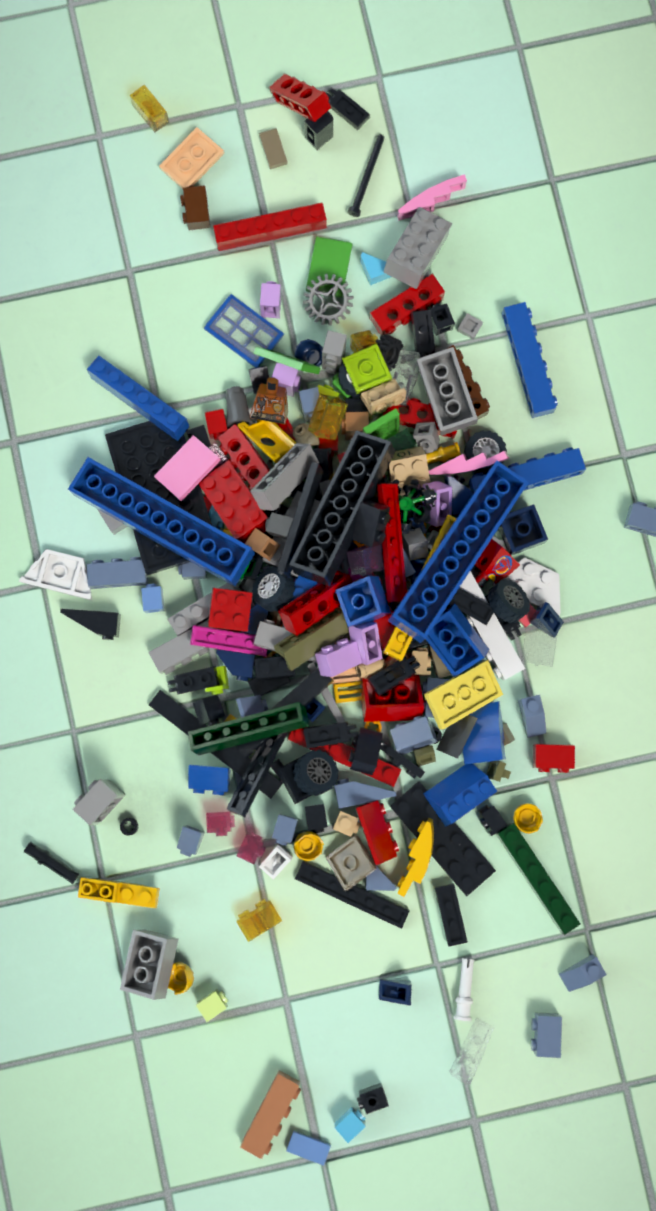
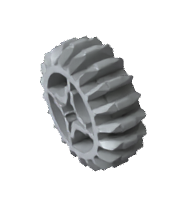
M325 274V280L323 281L321 276H317L319 280L317 284L314 280H311V283L314 285L313 288L307 285L306 288L311 292L310 294L304 293V296L309 297V300H303V303L310 305L305 308V311L312 310L309 317L311 318L316 315L314 320L316 323L321 318L322 325H325L326 320H328L329 326H332L333 319L339 324L338 317L341 316L345 320L346 317L343 313H351L346 308L347 306L353 307V304L348 303V300H353L354 297L347 295L352 292V289L345 290L348 283L345 282L341 285L340 283L343 280L341 277L338 281H335L336 275L333 274L331 280H329L328 274ZM323 285H334L327 293L317 290ZM338 289L344 295L343 305L335 300ZM332 294L333 298L331 299L337 305L333 303H328L327 305H325V300H323L324 298L320 295H323L324 297H329ZM314 295L322 300L318 312L313 304ZM329 307H335L340 310L334 315H323Z

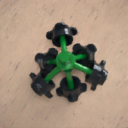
M395 479L393 482L390 481L386 484H399V480ZM412 479L411 483L403 486L407 497L400 495L401 488L398 486L402 534H409V531H415V527H412V521L407 519L408 511H413L415 524L428 523L431 520L430 511L432 507H435L434 501L437 500V494L434 489L430 490L428 485H425L426 489L421 487L417 479ZM424 501L425 507L423 505L414 507V503Z

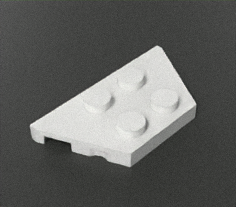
M46 549L41 554L39 560L35 561L30 570L19 580L21 583L92 600L91 589L88 587L85 560L80 557Z
M523 558L518 562L520 566L505 579H510L521 586L529 598V603L538 607L547 602L560 615L559 574L527 558Z

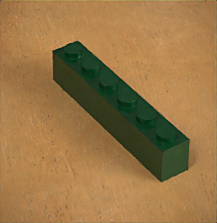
M298 702L188 732L190 749L197 755H203L309 726L306 708Z
M510 823L498 831L496 835L560 933L566 935L581 925L516 825Z

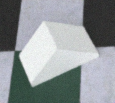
M278 844L259 867L274 880L292 860L293 856Z

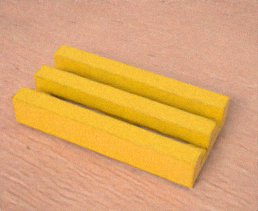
M361 681L333 684L336 704L362 701V696L339 699L340 695L362 693V689L338 692V688L361 685Z

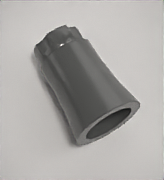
M235 386L227 389L225 398L227 428H231L234 424L238 426L242 422L252 425L253 422L250 418L244 388Z

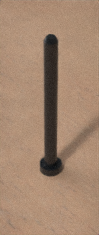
M382 134L378 135L353 206L348 209V214L353 217H360L361 210L359 208L384 142V135Z

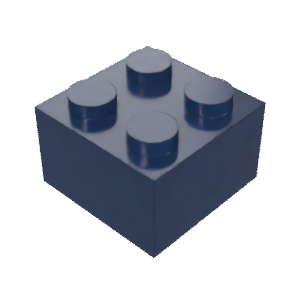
M534 504L509 513L498 528L506 549L511 556L542 545L548 540Z

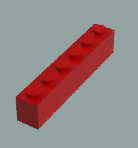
M322 202L213 225L218 251L327 229V219Z

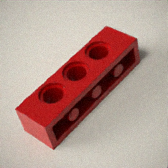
M284 74L269 87L277 103L314 122L331 108L328 102L329 97L323 90L320 91L314 86H309L304 81L297 80L294 76L291 77Z
M431 274L421 281L417 289L410 287L370 312L369 319L380 335H390L396 331V327L401 324L404 326L411 321V312L428 310V307L441 303L445 291L434 274ZM425 294L428 296V299L422 300L419 295ZM405 304H410L413 308L407 310L403 306ZM393 313L397 316V318L390 319L388 318V315Z
M415 398L405 399L400 405H393L383 412L382 416L395 408L398 410L400 407H406L409 412L406 414L400 413L399 425L415 429L416 423L435 422L438 435H440L430 403L424 404L421 403V400ZM420 411L425 412L427 417L421 419L417 416V413ZM457 431L442 436L454 439Z
M234 424L218 437L221 442L220 448L226 455H230L229 461L235 468H239V476L244 482L248 481L250 484L248 489L251 491L270 469L245 433Z
M337 571L330 587L318 583L280 609L279 614L285 629L297 636L314 623H317L322 617L334 611L340 605L335 590L351 584L350 575Z

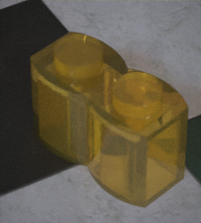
M263 899L255 904L256 909L251 912L247 909L238 915L239 919L236 922L248 942L282 921L271 900L266 902Z

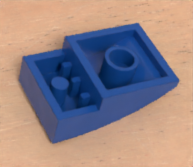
M500 701L490 702L469 714L478 719L463 748L464 764L506 760Z

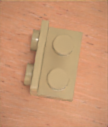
M395 378L361 393V399L371 415L383 413L393 405L398 406L406 398L405 388L401 389Z

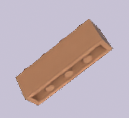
M280 1070L278 1071L241 1142L240 1148L262 1159L264 1154H269L273 1146L271 1140L273 1136H278L282 1128L281 1120L283 1117H288L292 1109L289 1106L292 1099L296 1100L300 1094V1081Z

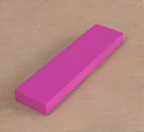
M192 626L190 645L264 657L267 656L268 650L253 646L255 635Z

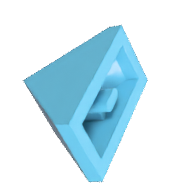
M362 252L360 263L370 285L391 278V276L384 273L386 261Z

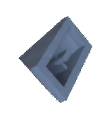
M378 867L366 877V890L395 891L397 889Z

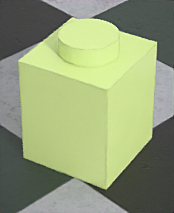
M216 989L197 1002L196 1007L206 1022L227 1009L228 999L223 991L219 992Z

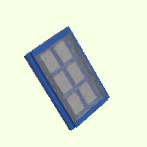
M232 294L204 327V330L253 367H259L266 359L253 354L255 347L273 350L284 336L283 332Z

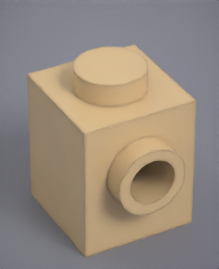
M340 811L333 830L351 837L353 833L357 834L360 823L357 822L359 818Z

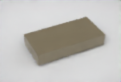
M277 128L259 133L269 168L273 169L287 165V159Z

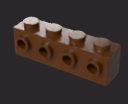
M453 345L451 347H454L477 418L480 419L488 415L489 402L481 396V388L477 382L473 381L470 367L468 365L465 366L461 351Z

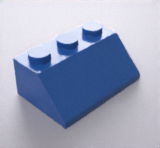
M456 604L443 611L426 637V641L453 677L485 658L489 652L487 645Z
M465 764L426 791L424 796L443 824L448 826L495 794L497 789L488 776L474 764Z

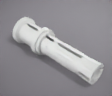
M462 958L459 996L455 998V1002H457L456 1015H454L455 1020H472L470 1008L473 1000L470 997L474 959Z

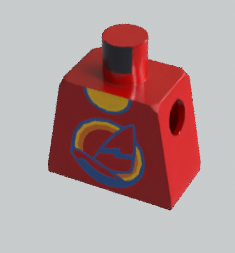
M491 539L475 563V566L481 571L475 577V580L481 587L489 579L497 584L500 580L507 578L520 564L500 544Z

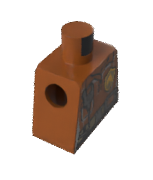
M268 378L267 384H260L250 418L280 424L286 423L288 417L287 389L278 386V379Z

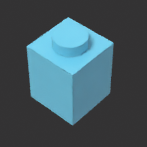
M351 1107L334 1123V1128L349 1143L366 1127L364 1121L366 1118L359 1109L355 1111Z

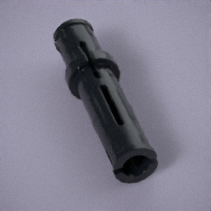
M32 842L24 850V853L38 861L39 865L42 864L71 884L76 881L80 874L49 854V851H44Z

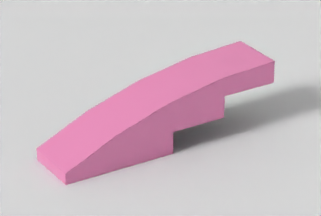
M465 174L441 182L411 199L398 210V221L413 217L419 207L429 212H434L436 203L450 200L451 192L465 189L467 183Z
M503 451L488 459L486 453H481L467 460L466 455L462 454L430 470L429 474L447 475L471 472L492 466L496 461L502 462L509 459L506 451Z

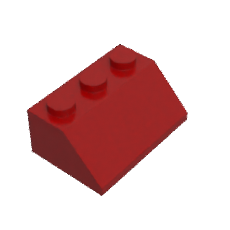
M413 675L381 696H378L368 682L369 678L361 679L364 722L410 721L415 717L423 715L424 701L419 675Z
M378 800L356 807L374 864L379 865L396 858V852L399 851L396 840L392 841L390 833H393L390 822H385L383 815L386 814L383 803L379 804Z

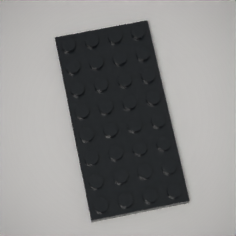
M150 421L105 434L116 473L212 525L199 484L180 501L154 477L186 443L184 434L177 441ZM133 529L147 576L190 562Z

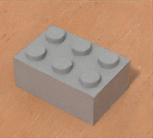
M109 779L94 780L87 788L89 792L84 796H79L74 802L76 806L72 810L88 825H98L125 797V794Z
M145 929L133 930L120 990L153 1000L165 999L178 938Z

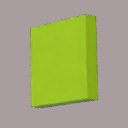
M377 344L342 358L356 394L392 380V376Z

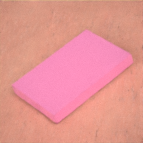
M193 435L154 477L176 498L182 501L221 459Z

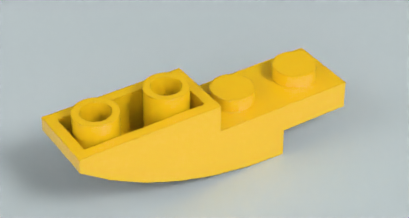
M428 818L427 822L422 821L417 830L420 832L418 839L413 838L408 847L411 850L409 856L415 860H410L406 868L409 871L407 876H402L397 884V887L400 888L397 894L405 897L413 880L421 884L428 869L434 843V827L431 818Z
M81 877L78 898L157 908L160 888Z

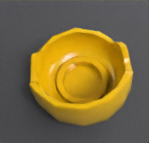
M526 803L520 805L515 810L513 821L519 831L530 834L539 830L543 817L541 810L536 805Z
M305 831L296 837L293 847L294 853L299 859L311 861L322 854L324 843L317 833Z
M182 962L173 963L168 989L173 990L174 994L178 995L188 991L194 982L192 969Z

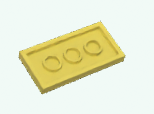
M488 660L476 664L424 694L439 729L447 728L503 695Z

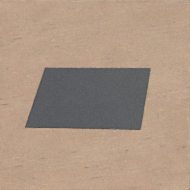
M467 715L448 726L436 750L458 759L478 718Z

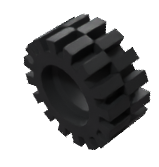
M384 334V336H380V340H376V344L389 371H392V368H396L395 364L400 363L398 361L399 358L402 359L401 353L404 352V349H402L404 346L399 339Z

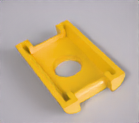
M257 420L252 425H248L245 422L238 424V428L275 463H278L296 444L274 422ZM270 438L275 442V445H264L261 439Z

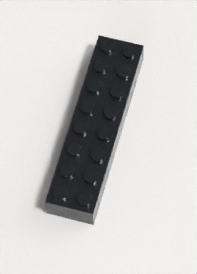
M356 430L289 564L294 574L330 587L352 542L360 502L373 499L378 489L377 485L381 483L395 454L391 441Z

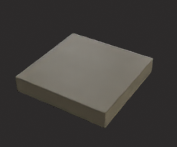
M354 835L325 857L345 891H348L377 869L358 835Z

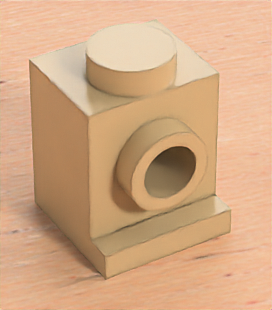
M416 648V651L411 652V657L414 656L416 658L411 665L417 662L421 665L415 670V675H431V671H427V668H431V656H428L427 648Z

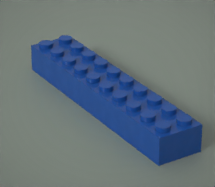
M87 457L68 488L75 497L233 586H236L255 555L253 549L89 457Z
M496 461L388 621L419 643L424 641L529 482L499 461Z

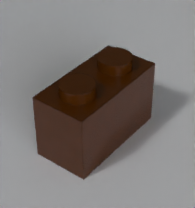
M205 185L183 188L184 195H180L181 205L185 206L186 211L182 213L183 223L187 224L188 230L211 228Z

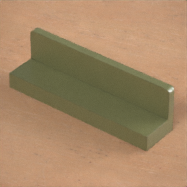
M340 607L335 608L334 611L322 617L303 633L297 636L292 633L274 645L276 653L285 658L287 666L291 671L315 656V653L322 651V647L331 645L349 633L342 609Z

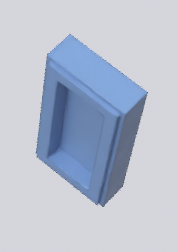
M293 1130L286 1152L324 1166L331 1144Z

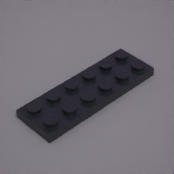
M418 781L391 804L390 807L417 839L420 835V832L417 830L422 821L427 822L428 818L433 820L434 843L431 856L467 897L496 870L455 822L448 826L443 824L424 796L427 789Z

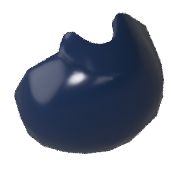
M303 340L296 346L295 358L320 366L322 364L323 348L314 340Z

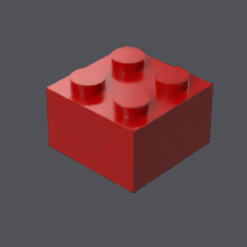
M212 587L208 627L248 632L252 592Z

